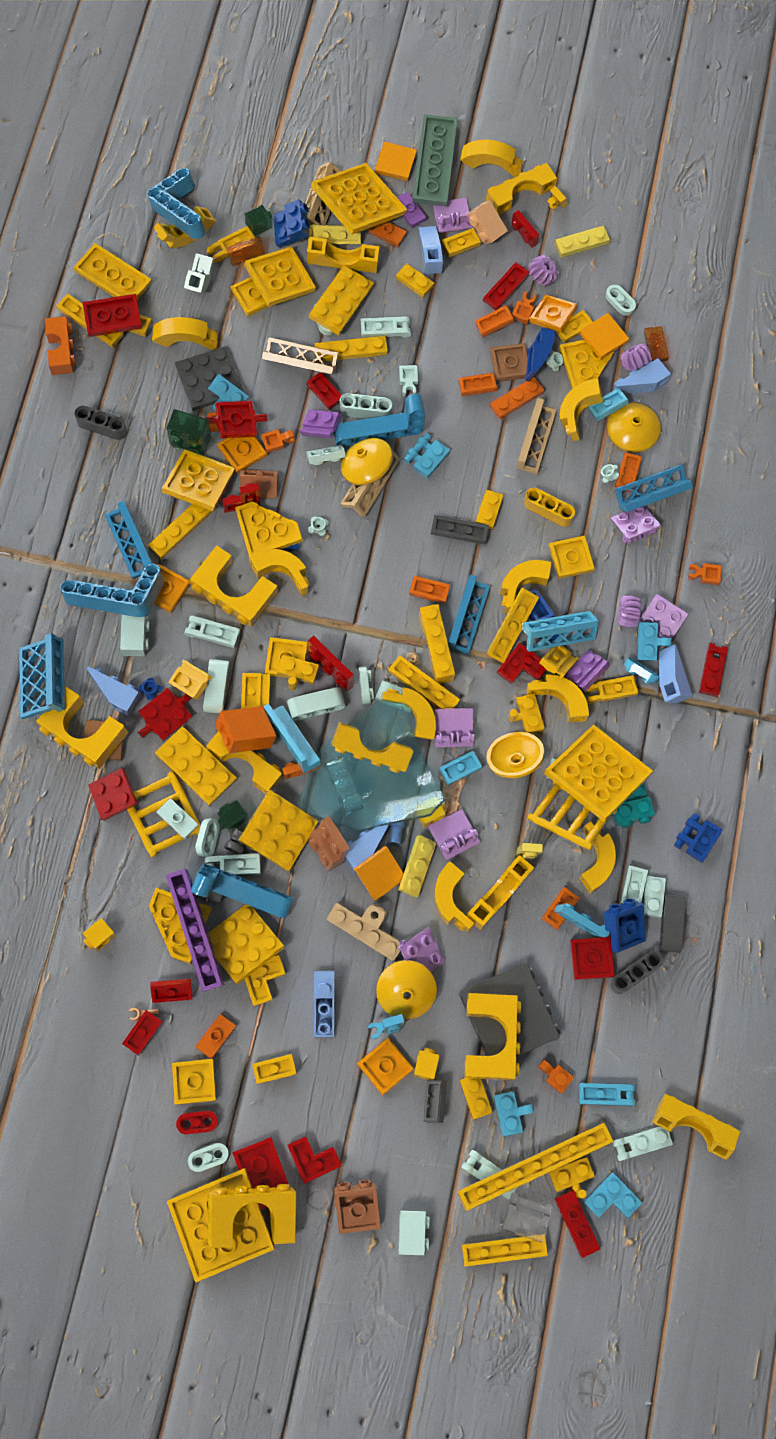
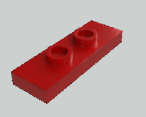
M574 1190L555 1198L556 1205L580 1257L584 1258L601 1250Z

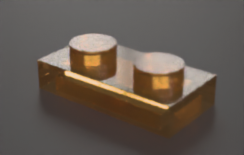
M259 236L226 248L232 266L265 255Z
M662 326L645 328L644 336L646 345L651 352V361L657 358L661 362L668 361L669 354Z

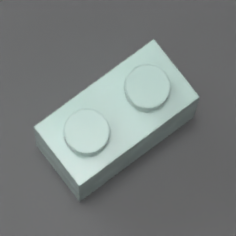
M122 615L120 643L122 656H145V650H149V638H146V632L150 631V622L146 620L145 616L133 617Z
M400 1211L398 1254L425 1255V1251L429 1250V1238H425V1229H429V1216H426V1211Z

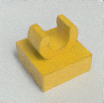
M554 186L550 190L552 197L547 200L548 205L552 210L558 205L564 209L568 205V201L560 190Z

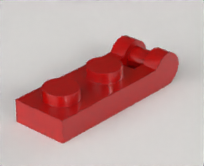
M709 642L699 693L714 697L719 695L728 651L727 646L722 645V647H719ZM713 653L719 654V659L714 658Z

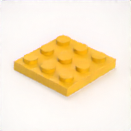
M292 246L246 260L244 263L246 270L268 307L315 292L316 287Z
M184 449L163 485L162 493L214 512L235 473V468Z
M268 790L240 836L239 841L285 871H290L319 821L272 790Z
M247 904L209 932L217 961L236 985L285 948L254 908Z

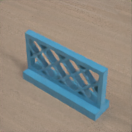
M50 633L45 635L44 640L19 648L20 718L23 720L52 710L58 712L65 710L64 640ZM45 646V653L42 656L40 651ZM33 651L32 655L27 661L26 652ZM39 656L41 659L36 666H33L32 663ZM46 661V669L42 673L40 669ZM31 667L33 668V671L27 678L26 672ZM37 673H39L41 677L39 678L37 683L34 684L32 681L37 675ZM46 679V687L42 690L40 687ZM31 684L33 686V689L31 690L29 695H27L26 690ZM37 691H40L41 695L35 702L33 700V697L35 696ZM46 697V706L41 707L40 705ZM30 702H32L34 705L31 708V710L27 712V706Z

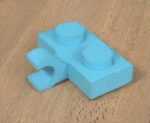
M220 374L216 376L208 387L209 390L219 396L216 402L245 401L248 395Z
M639 622L637 660L657 661V646H671V638H658V623Z
M402 1014L383 1019L380 1023L369 1024L368 1029L376 1028L378 1031L377 1034L371 1036V1039H378L382 1032H388L389 1035L400 1032L404 1025V1019Z
M514 1091L494 1095L503 1137L523 1133L520 1116L534 1113L532 1104L517 1107Z

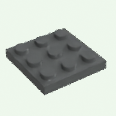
M226 346L175 362V367L192 411L214 405L219 399V396L208 389L218 374L243 392Z

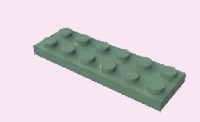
M424 114L412 203L447 207L458 118Z

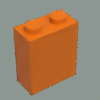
M263 706L221 711L216 720V729L220 732L223 745L226 746L229 753L268 749L272 747L276 738L274 729Z

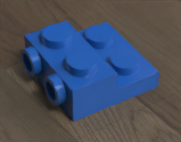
M300 199L284 205L285 210L273 214L275 242L279 248L309 237L310 224L307 215L309 210L307 205Z
M625 899L622 905L612 904L609 906V910L604 911L605 930L611 932L612 951L621 952L646 941L644 904L636 902L635 899Z

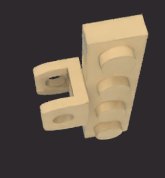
M336 902L326 919L392 961L396 960L401 951L398 949L400 941L380 929L387 917V911L376 904L369 906L361 917ZM374 911L378 913V918L373 916Z

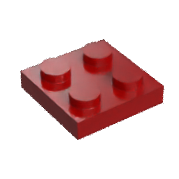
M123 768L88 784L101 820L105 821L138 805L126 771Z
M610 937L570 940L574 980L615 977Z

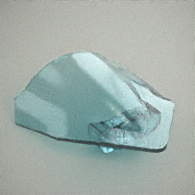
M382 700L375 701L348 725L358 728L361 743L368 749L382 750L393 741L411 747L414 752L406 772L400 771V773H395L389 770V766L382 764L379 767L371 764L370 759L364 758V760H359L353 757V753L347 751L345 754L337 752L331 744L332 737L321 747L318 754L321 765L311 770L299 799V807L302 810L321 818L330 816L334 823L357 831L429 817L445 801V797L421 755L402 704Z

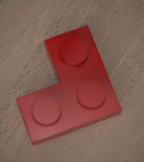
M247 483L239 487L240 495H229L222 499L224 513L236 511L235 507L249 502H254L261 506L258 483Z
M519 643L497 670V674L512 684L522 671L539 680L546 672V669L539 663L541 661L539 656L532 651L529 652L525 646Z
M306 1136L287 1145L304 1184L342 1167L334 1147L314 1155Z

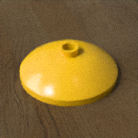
M629 402V404L610 414L607 421V432L609 438L617 447L627 452L637 453L646 451L655 445L661 433V423L657 414L648 406Z
M364 439L353 444L346 451V457L342 458L340 467L342 475L348 482L355 485L369 484L381 478L388 471L392 464L393 452L389 444L382 439Z
M508 733L499 737L491 744L487 751V763L489 768L498 776L520 778L534 772L541 765L544 759V747L542 742L530 733Z
M403 960L395 962L384 969L377 981L376 993L379 1004L389 1015L394 1017L402 1014L403 1019H414L422 1016L432 1007L436 999L437 986L433 974L427 967L416 961ZM405 992H409L411 995L409 997H405L403 994Z

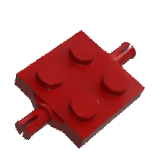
M252 401L216 402V416L205 417V425H217L220 439L256 437V423L267 422V414L256 415Z
M166 688L138 711V714L144 719L146 726L137 733L143 739L148 733L152 732L164 742L193 718L185 707V703L192 697L184 694L179 698L169 688Z

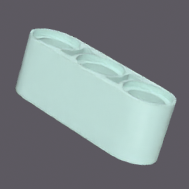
M346 393L340 398V412L347 417L365 419L392 414V402L386 397Z
M210 659L208 674L213 678L207 682L203 712L220 714L221 711H224L229 661Z
M339 687L294 697L287 701L293 721L345 708L342 691Z

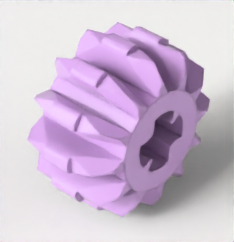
M545 255L535 257L528 267L529 275L533 277V280L537 281L538 285L541 284L543 287L552 284L559 274L557 271L558 266L554 264V261L550 260L549 256L546 257Z
M646 344L634 345L620 355L621 363L626 371H633L643 367L652 359L651 352Z
M630 595L623 596L618 606V623L625 627H636L641 613V600Z

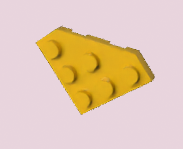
M585 340L559 345V351L563 357V364L571 389L585 381L599 378L615 351L600 360Z
M254 502L235 507L249 556L262 550H280L303 542L297 522L289 520L272 510H267Z
M155 888L149 908L168 951L173 959L191 965L192 957L172 894ZM199 903L205 923H207L212 907Z

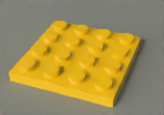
M367 163L312 181L311 188L352 235L401 217L407 212L406 207Z
M593 724L545 770L544 774L605 822L652 775L653 770Z
M246 1168L167 1201L195 1283L275 1250L259 1203L247 1204L235 1215L233 1221V1247L211 1248L208 1244L209 1191H215V1188L220 1187L227 1188V1190H236V1187L239 1186L253 1189Z

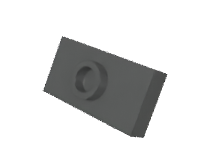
M427 1080L423 1122H444L447 1081Z

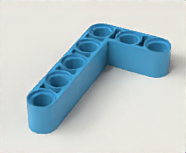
M182 168L147 192V196L155 212L191 238L199 239L206 234L201 217L178 201L195 187L189 169Z
M420 394L407 396L404 413L339 423L336 432H333L336 446H351L358 441L368 438L388 440L420 434L423 432L425 419L422 396Z
M150 564L144 568L133 591L74 580L63 582L60 589L68 605L133 617H144L150 612L164 585V579L160 567L156 564Z
M202 864L191 888L192 893L202 897H208L210 892L213 891L282 918H287L294 900L284 893L207 864Z

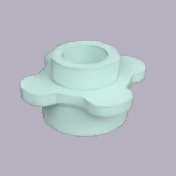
M551 350L545 362L556 372L559 370V366L563 364V357L559 352Z
M608 464L602 468L603 483L619 478L617 465Z
M314 516L311 518V526L308 527V531L311 534L317 533L320 536H324L329 522L327 519Z

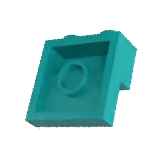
M644 783L617 809L615 815L612 814L615 827L627 828L635 822L645 824L650 822L655 816L651 799L647 795Z

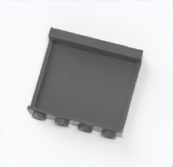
M526 963L459 992L466 1012L468 993L518 996L517 1001H521V1013L517 1014V1022H520L521 1025L520 1034H517L516 1042H520L519 1055L551 1041L558 1040L561 1033L556 1022L553 1023L550 1017L552 1011L547 1003L544 1004L542 999L544 995L539 985L536 986L534 982V971ZM468 1016L485 1055L493 1056L500 1053L506 1044V1033L503 1026L492 1018Z

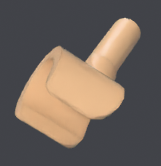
M131 1008L129 1012L137 1011V1016L130 1019L138 1021L145 1010L141 1011L137 1008ZM158 1009L147 1010L152 1014H159Z

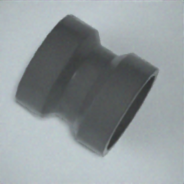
M232 829L230 833L231 838L229 841H226L224 848L234 854L242 855L245 844L240 842L239 838L243 832Z

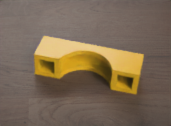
M547 163L537 165L530 171L522 172L515 178L507 179L502 184L489 188L486 201L490 200L498 215L511 210L512 197L516 193L530 190L539 195L545 194L556 186L557 177Z
M309 237L307 264L342 268L345 265L355 271L377 273L380 247L362 244L357 249L344 250L333 246L327 239Z
M439 605L420 607L419 619L422 632L428 644L434 681L439 684L454 682L455 672Z
M342 722L338 723L331 742L332 746L335 747L334 750L343 754L346 751L353 753V757L359 760H364V758L370 759L371 764L379 767L382 764L389 766V770L395 773H400V771L406 772L414 752L411 747L394 741L382 750L368 749L361 743L358 728Z
M219 731L206 745L207 750L221 762L232 758H240L247 761L254 770L253 785L264 794L268 790L273 791L282 780V770L275 764L270 765L265 761L266 758L258 752L255 754L253 751L229 753L226 746L223 745L222 736Z
M519 855L494 886L468 912L467 917L474 922L478 929L482 930L528 878L534 867Z
M666 1093L658 1103L652 1123L669 1132L678 1126L694 1128L704 1137L708 1151L725 1160L734 1152L740 1131L733 1126L725 1124L713 1116L697 1110L694 1106L687 1105Z

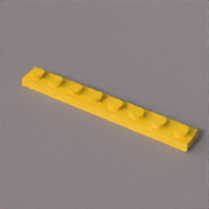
M602 1123L459 1190L457 1194L467 1212L603 1148L614 1141L605 1123Z

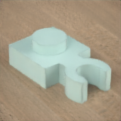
M417 365L399 366L400 385H404L402 390L403 396H406L407 390H411L413 394H416L415 385H418Z

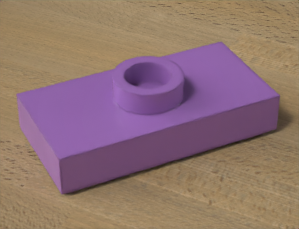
M408 192L397 197L407 209L403 218L411 229L426 221V216L416 203H412L413 198Z

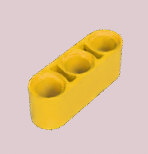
M530 488L526 492L524 505L528 510L563 527H567L572 523L575 515L573 506L538 488ZM530 497H534V498H536L537 500H536V501H532V500H530L529 498H530ZM550 505L553 509H548L546 506ZM562 514H568L570 517H564Z

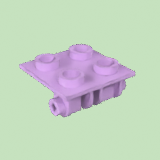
M466 198L448 200L447 207L433 205L438 233L473 228L467 215L469 208Z
M645 506L611 517V520L624 535L622 537L623 542L628 544L637 539L640 540L641 536L645 538L652 533H656L658 527H661L660 523Z
M656 594L639 622L658 623V638H671L672 640L688 616V613Z
M473 708L434 709L436 720L435 747H473Z
M462 809L428 826L445 860L480 844L476 829L473 830Z
M429 927L409 941L402 940L398 943V949L401 950L403 960L421 963L431 972L445 962Z

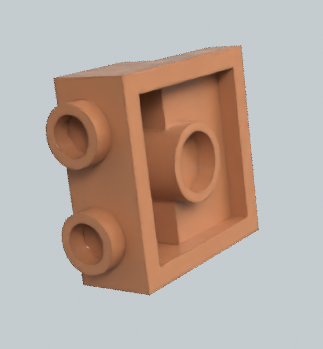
M330 816L324 818L319 828L313 830L310 834L309 844L317 852L321 864L328 871L342 865L350 847Z
M366 1179L359 1181L358 1185L351 1186L349 1182H343L334 1188L339 1234L381 1229L375 1182L371 1183V1180Z

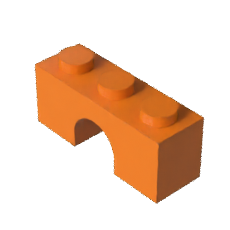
M66 316L45 318L48 342L61 344L57 349L47 350L51 375L73 373V366H76L75 356L71 354V350H74L73 339H70V334H73L72 324L68 323Z

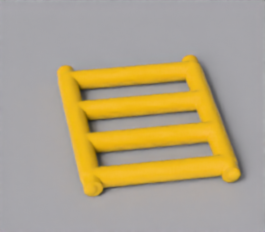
M173 771L169 772L167 777L135 791L134 795L136 799H139L170 783L176 792L175 794L139 811H136L134 806L127 809L151 858L155 857L157 852L184 840L179 834H176L153 845L148 835L169 825L162 820L145 828L140 819L159 810L170 798L174 802L180 800L184 811L199 825L188 837L194 834L199 835L201 825Z
M553 781V787L534 813H530L527 816V819L583 848L591 850L592 842L607 820L603 822L599 818L585 839L575 835L590 813V810L584 806L568 830L557 826L576 800L571 795L568 796L551 822L541 818L548 805L559 790L562 789Z

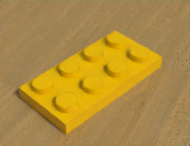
M96 243L73 267L74 272L113 297L136 294L138 300L152 284L151 278Z
M344 265L313 307L308 318L339 336L373 288L374 282Z
M183 726L155 752V755L209 807L237 781V778Z

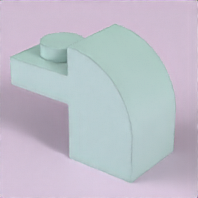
M196 253L192 271L188 270L184 288L205 293L211 280L210 274L214 258Z

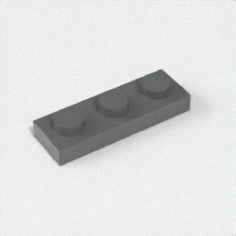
M434 515L431 535L485 545L489 525Z

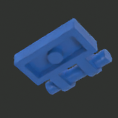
M693 813L692 817L688 818L685 822L686 826L682 833L677 835V841L674 846L681 849L683 844L688 845L689 847L685 853L703 863L723 830L708 820H705L703 825L697 823L700 816ZM692 830L698 832L694 839L688 837Z

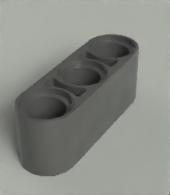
M83 405L75 409L74 414L79 427L116 440L126 437L127 429L125 421L121 417Z
M664 894L659 942L660 951L680 953L682 950L685 897Z
M657 951L649 952L617 974L611 981V989L617 994L625 993L663 965V956ZM649 957H654L657 960V966H652L649 963ZM633 968H638L641 971V977L633 975ZM617 979H622L625 982V988L617 986Z

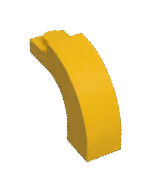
M476 140L464 145L460 158L471 169L482 164H494L500 166L514 177L521 173L523 161L515 155V148L495 140Z
M196 206L193 209L201 217L207 232L216 222L215 218L207 208ZM157 223L154 227L158 237L166 242L170 248L183 247L197 240L188 236L175 225Z
M174 317L159 321L153 326L152 341L164 347H169L173 343L180 341H189L214 350L217 348L218 332L208 328V323L202 320Z
M598 378L577 385L566 395L562 402L560 420L563 428H566L567 436L570 435L573 442L580 440L578 417L581 412L591 405L603 403L602 390Z
M267 549L249 556V563L257 578L272 572H282L293 580L301 596L308 594V586L310 584L305 576L306 567L295 555L284 550Z
M530 560L520 563L509 571L504 578L499 594L503 595L501 606H505L504 613L508 614L514 603L515 593L521 586L526 584L547 586L552 562Z
M546 675L544 682L533 680L528 683L526 688L527 695L534 693L535 696L552 695L560 699L566 708L568 723L587 721L589 710L586 698L579 687L572 681L564 677L560 679L558 675Z
M405 687L402 688L401 694H398V690L387 689V692H382L381 700L401 703L411 709L415 717L413 737L434 740L436 731L435 715L432 707L422 695Z
M590 821L584 825L582 831L586 836L594 827L593 823ZM601 830L592 842L597 855L596 863L579 877L589 894L598 890L606 882L615 865L616 851L613 840L609 833L602 837Z
M449 861L440 872L435 885L434 902L436 910L447 925L454 920V925L459 930L469 932L474 926V922L455 906L452 897L454 888L463 879L465 873Z

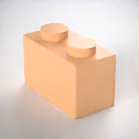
M490 200L483 202L467 214L470 224L475 227L479 239L484 244L494 242L508 231Z

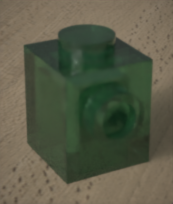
M263 205L244 213L245 224L250 228L254 236L272 228V214L269 210L266 211Z
M238 800L231 804H224L217 813L219 818L217 821L223 830L227 829L229 833L232 829L238 828L249 820L248 814Z

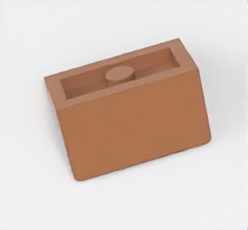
M241 469L240 487L247 483H258L260 498L277 497L278 471Z

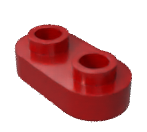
M211 1111L184 1113L176 1121L178 1131L184 1135L209 1133L214 1131L218 1125V1118ZM206 1118H210L212 1121L209 1126L204 1125ZM187 1120L190 1121L191 1126L189 1128H184V1122Z

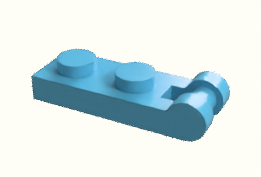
M568 903L556 906L555 913L592 936L607 937L610 932L605 930V925H597L592 922L590 916L584 913H577L574 906Z
M579 1083V1104L636 1106V1100L634 1099L636 1085ZM621 1091L626 1092V1099H621Z

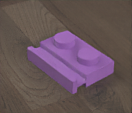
M309 409L302 424L303 428L299 432L303 436L333 439L332 434L336 432L342 416L339 412Z
M588 650L572 666L564 678L572 681L586 692L610 666L609 661L603 660L602 657Z

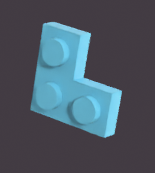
M613 1172L583 1202L598 1218L612 1203L626 1218H629L642 1204Z

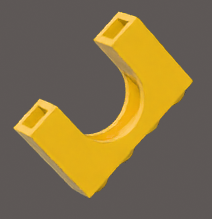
M216 546L190 578L191 589L197 594L202 593L205 595L210 603L221 606V609L228 615L233 614L236 616L241 624H248L252 627L278 594V587L262 576L246 595L241 597L225 595L219 589L218 583L233 563L232 555Z
M64 686L65 710L59 712L52 710L41 714L36 721L40 727L38 730L47 737L49 735L54 737L53 740L61 747L63 745L69 748L68 751L74 756L78 757L80 755L83 757V761L90 767L94 765L100 769L127 736L128 731L124 725L109 716L92 736L84 739L70 736L68 734L69 723L84 702L80 695Z
M468 993L466 1016L488 1017L498 1021L505 1030L506 1044L500 1053L493 1056L466 1055L464 1078L514 1081L516 1076H519V1063H516V1055L520 1054V1042H516L517 1034H520L521 1025L520 1022H517V1014L521 1013V1001H517L518 996Z
M279 1184L277 1188L259 1185L256 1189L239 1186L236 1187V1190H227V1188L220 1187L215 1188V1191H209L208 1244L211 1248L233 1247V1221L235 1215L243 1206L250 1203H261L269 1208L270 1236L274 1244L295 1243L296 1191L290 1185Z

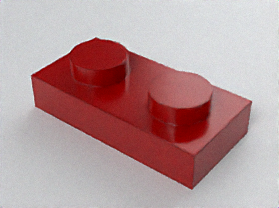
M517 210L512 216V227L521 234L523 241L533 248L538 245L539 234L522 213Z
M321 372L306 381V385L328 410L340 403L342 395Z
M191 979L150 982L152 1003L193 1000Z
M145 1010L122 1044L139 1056L163 1021Z

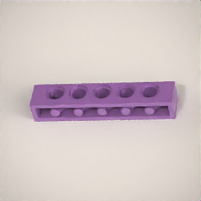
M182 869L166 875L202 992L225 985L197 895L191 892L193 883L189 870Z

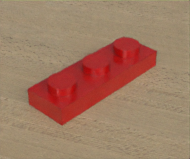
M515 262L483 297V302L494 310L499 309L529 276V271Z

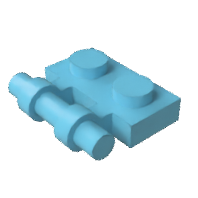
M425 433L423 437L418 438L416 445L406 452L407 455L403 460L408 464L411 460L415 461L413 469L428 479L448 456L450 450L437 440L429 444L428 441L431 436ZM423 448L425 453L420 456L418 452Z

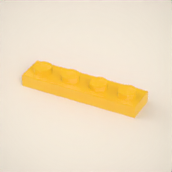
M67 293L56 305L57 310L87 330L83 304ZM123 332L96 337L113 348L124 334Z
M385 336L314 343L315 348L338 352L337 360L388 354ZM326 354L321 359L323 362L333 361L334 355Z
M191 504L148 544V548L162 560L213 511Z
M521 588L486 655L500 663L505 662L522 630L523 623L527 621L538 601V596Z
M399 656L388 669L389 673L412 690L418 692L438 709H455L460 703L458 697L402 656Z
M545 1234L461 1245L464 1267L548 1256Z

